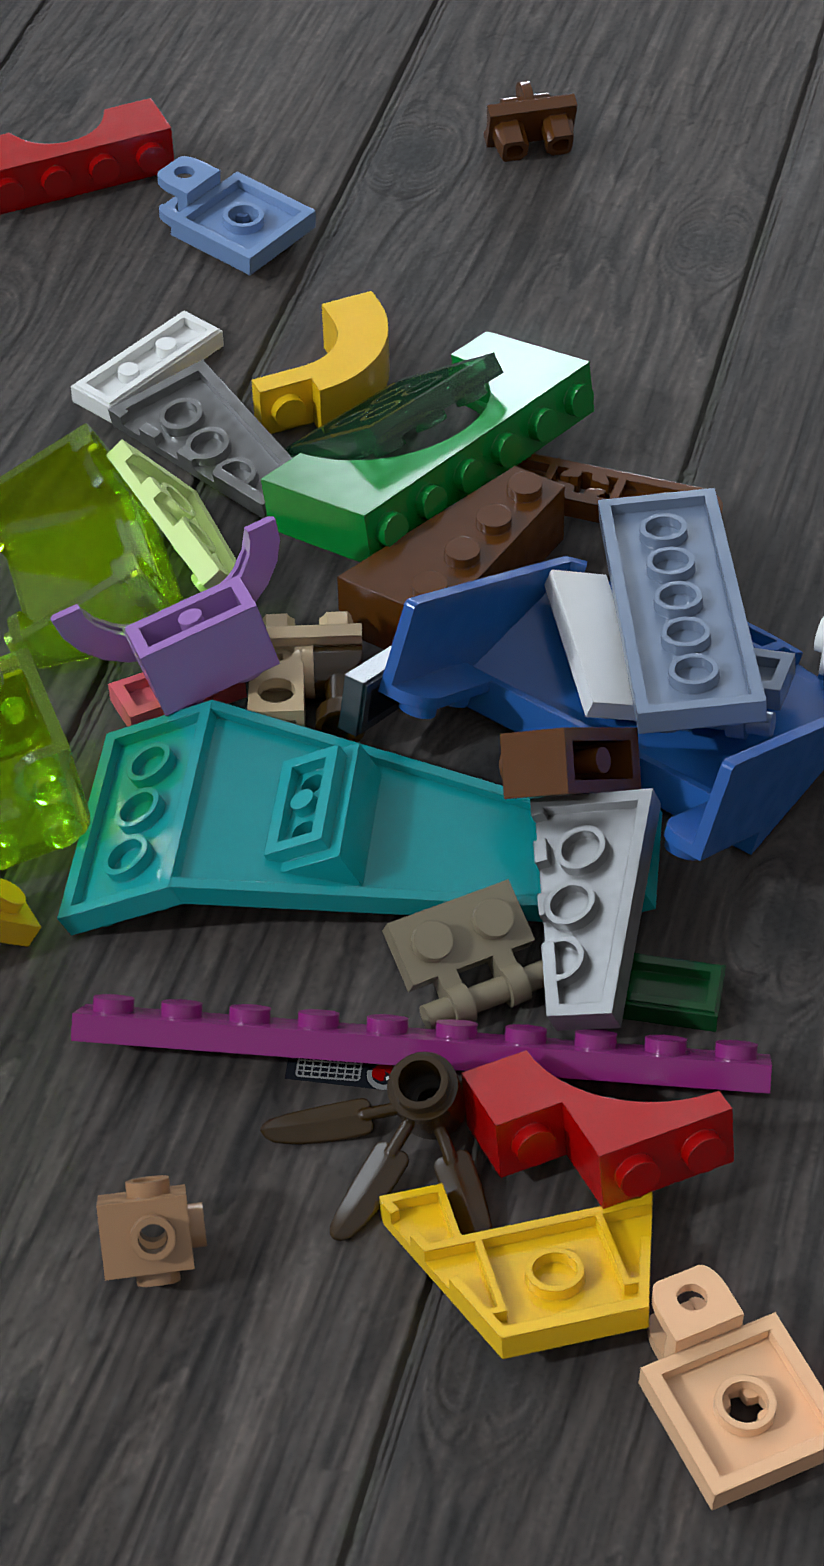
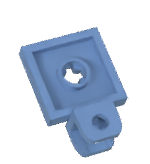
M181 156L157 173L159 186L175 196L159 206V217L164 223L171 226V235L248 275L256 272L316 227V210L239 172H235L221 182L219 169L196 158ZM183 173L192 175L189 178L177 177V175Z

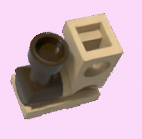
M348 611L326 612L324 616L319 618V625L296 626L295 619L287 613L266 614L263 617V622L280 664L263 671L257 678L249 681L247 710L306 727L305 699H325L326 701L322 702L316 711L315 730L359 742L365 732L355 737L338 728L345 674L363 664L362 623H353L351 614Z

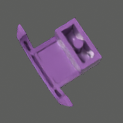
M268 516L244 527L240 554L233 569L220 584L135 623L118 624L93 617L78 604L53 614L50 619L61 637L83 653L102 660L127 663L138 662L165 716L200 704L205 698L237 683L251 681L257 678L263 671L280 664L255 603L269 584L278 560L280 537L276 519L274 516Z

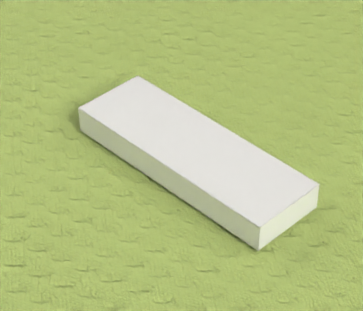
M182 311L71 386L72 401L112 423L108 412L109 408L213 354L224 346L223 331L186 311Z
M551 570L544 585L585 716L636 721L614 598L607 575Z

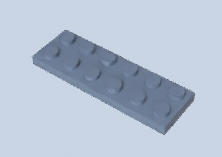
M715 488L598 500L599 522L638 734L655 732L673 733L684 729L714 726L734 727L743 723L767 721L765 692Z

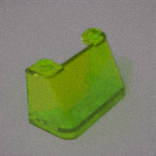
M87 423L0 476V552L7 559L22 612L17 611L8 617L9 631L4 634V639L9 650L19 663L24 665L30 662L39 669L95 658L79 651L61 637L50 619L57 612L78 604L93 617L112 623L130 624L184 600L157 523L106 456L110 451L109 448Z

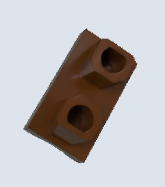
M529 81L517 82L516 97L502 98L500 103L487 105V127L484 130L486 147H496L504 162L521 160L528 154V142L541 140L544 141L546 152L552 156L570 153L572 151L574 124L578 106L575 94L551 97L549 92L533 94Z

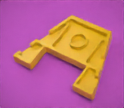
M443 1183L379 1196L383 1225L502 1359L649 1327L653 1191L605 1209L599 1206L466 1235L460 1234Z

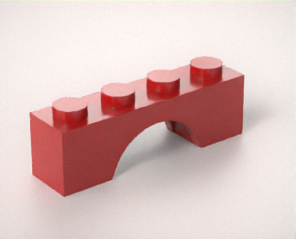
M149 98L104 109L103 119L95 130L81 138L68 142L43 144L20 139L11 133L0 135V215L157 175L158 171L174 161L171 126L153 100Z

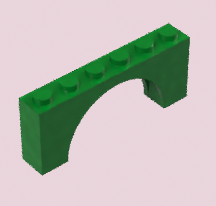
M486 331L451 354L457 403L480 414L471 425L455 436L431 447L382 459L333 460L299 453L261 478L267 517L274 516L279 533L357 562H362L384 547L392 546L411 530L509 469L517 466L594 412V392L592 389L590 361Z

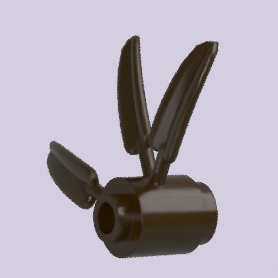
M413 1053L404 1057L395 1065L387 1083V1093L391 1103L371 1107L369 1100L357 1098L287 1113L269 1119L260 1129L263 1136L273 1143L291 1145L328 1143L367 1136L374 1130L373 1120L396 1115L400 1117L402 1122L389 1143L381 1141L373 1147L340 1203L330 1225V1235L333 1240L344 1241L351 1239L366 1226L380 1209L379 1196L391 1194L409 1164L408 1155L401 1149L411 1133L420 1138L437 1139L443 1156L435 1161L434 1171L439 1184L443 1183L460 1234L466 1235L492 1229L485 1193L473 1158L466 1150L455 1151L450 1134L455 1132L466 1118L463 1085L449 1061L436 1053Z

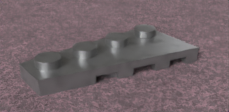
M203 359L108 409L114 427L259 517H267L261 478L292 459V457Z
M653 788L530 798L531 816L536 823L537 840L533 841L535 864L540 871L541 893L537 894L539 916L544 923L545 942L541 945L547 1017L556 1031L621 1028L661 803Z

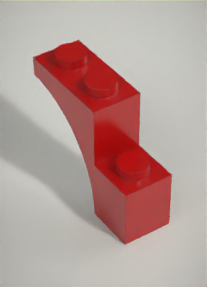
M527 1050L461 1073L467 1126L501 1178L567 1155L601 1207L605 1209L734 1162L733 1108L720 1091L684 1100L666 1102H637L607 1098L588 1093L559 1080L539 1065Z

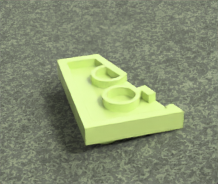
M121 439L106 456L166 535L176 552L193 572L191 580L194 585L202 592L220 584L233 569L236 558L197 491Z

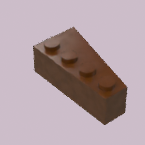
M514 466L411 530L390 547H384L337 577L339 611H348L351 614L353 623H362L363 641L385 650L393 643L403 606L408 598L543 562L564 539L565 485Z

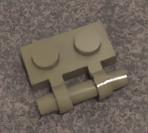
M509 879L387 923L382 930L407 991L411 992L432 983L435 987L439 999L421 1005L419 1008L422 1021L427 1029H436V1021L442 1019L474 1022L477 1020V1013L505 1002L508 1006L514 1007L531 1000L532 992L544 988L542 960L522 967L516 961L513 954L530 947L535 938ZM488 963L494 977L493 979L469 988L462 983L459 973Z

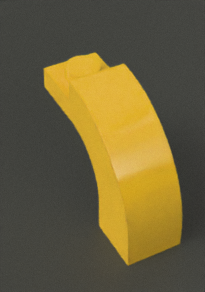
M372 291L322 304L324 349L328 353L324 357L304 366L252 379L254 416L270 434L314 422L323 435L359 419L382 397L389 381L390 372L388 319L384 308Z

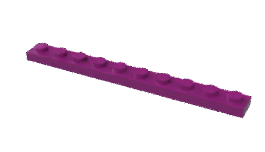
M118 994L94 995L93 1004H85L72 1013L71 1041L384 1065H396L401 1059L413 1053L432 1052L448 1060L454 1070L468 1071L527 1050L539 1065L556 1078L769 1094L771 1088L772 1063L770 1054L757 1053L758 1044L741 1040H717L715 1042V1050L687 1048L686 1038L672 1035L645 1036V1045L617 1043V1034L604 1030H576L575 1040L547 1038V1028L525 1024L507 1025L505 1027V1035L477 1033L478 1023L457 1019L437 1020L436 1029L409 1028V1018L389 1014L368 1015L367 1024L339 1022L340 1013L322 1009L299 1010L298 1019L271 1017L270 1007L254 1004L230 1005L229 1014L202 1012V1002L186 999L162 1000L161 1009L134 1007V997Z

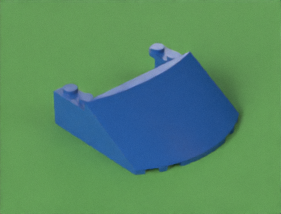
M562 556L411 597L405 601L378 692L400 702L399 708L406 714L420 719H432L436 716L437 709L445 706L456 708L468 707L514 732L562 727H637L636 721L585 716L544 584L551 570L585 573L587 561ZM749 622L747 623L754 648L795 653L796 673L781 710L767 709V711L776 713V723L772 737L749 734L746 740L726 737L725 730L711 728H694L691 732L679 730L673 733L655 732L638 734L641 788H653L661 803L660 808L675 815L667 822L664 831L666 839L664 847L668 852L682 859L702 861L732 845L751 855L824 770V675L818 674L816 676L799 665L803 654L802 651Z

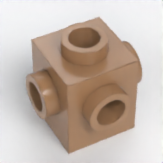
M147 1176L126 1181V1192L98 1195L96 1207L105 1281L136 1277L137 1286L139 1287L163 1286L180 1281V1271L195 1269L193 1248L207 1246L202 1202L187 1204L185 1184L170 1186L169 1176ZM157 1224L163 1227L165 1232L158 1237H148L141 1230L147 1225Z

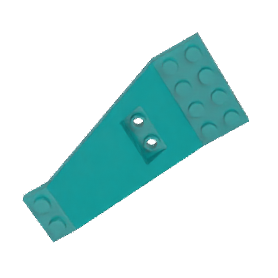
M210 700L181 709L168 716H159L106 734L57 920L72 936L155 911L166 910L180 904L412 915L509 879L526 920L543 922L539 916L537 894L541 893L540 871L535 864L533 841L537 840L536 823L531 816L530 798L504 799L502 785L216 700ZM661 810L642 912L656 909L663 814Z

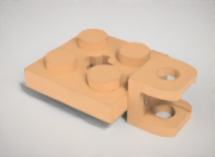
M697 1265L657 1281L652 1291L654 1313L649 1317L647 1333L650 1345L658 1361L640 1368L639 1385L711 1510L713 1511L824 1463V1390L776 1312L742 1326L744 1313L723 1279L714 1270L705 1265ZM686 1291H694L704 1297V1299L692 1297L689 1301L681 1304L677 1300L678 1296ZM739 1397L746 1406L758 1403L763 1410L757 1414L755 1422L745 1423L737 1421L728 1415L731 1408L730 1399Z

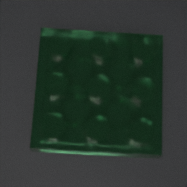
M492 352L401 378L284 449L292 458L299 453L333 460H361L372 453L375 458L385 456L406 444L403 434L415 428L417 433L422 432L447 419L444 409L455 403L457 408L485 396L488 393L485 384L504 372L495 353Z

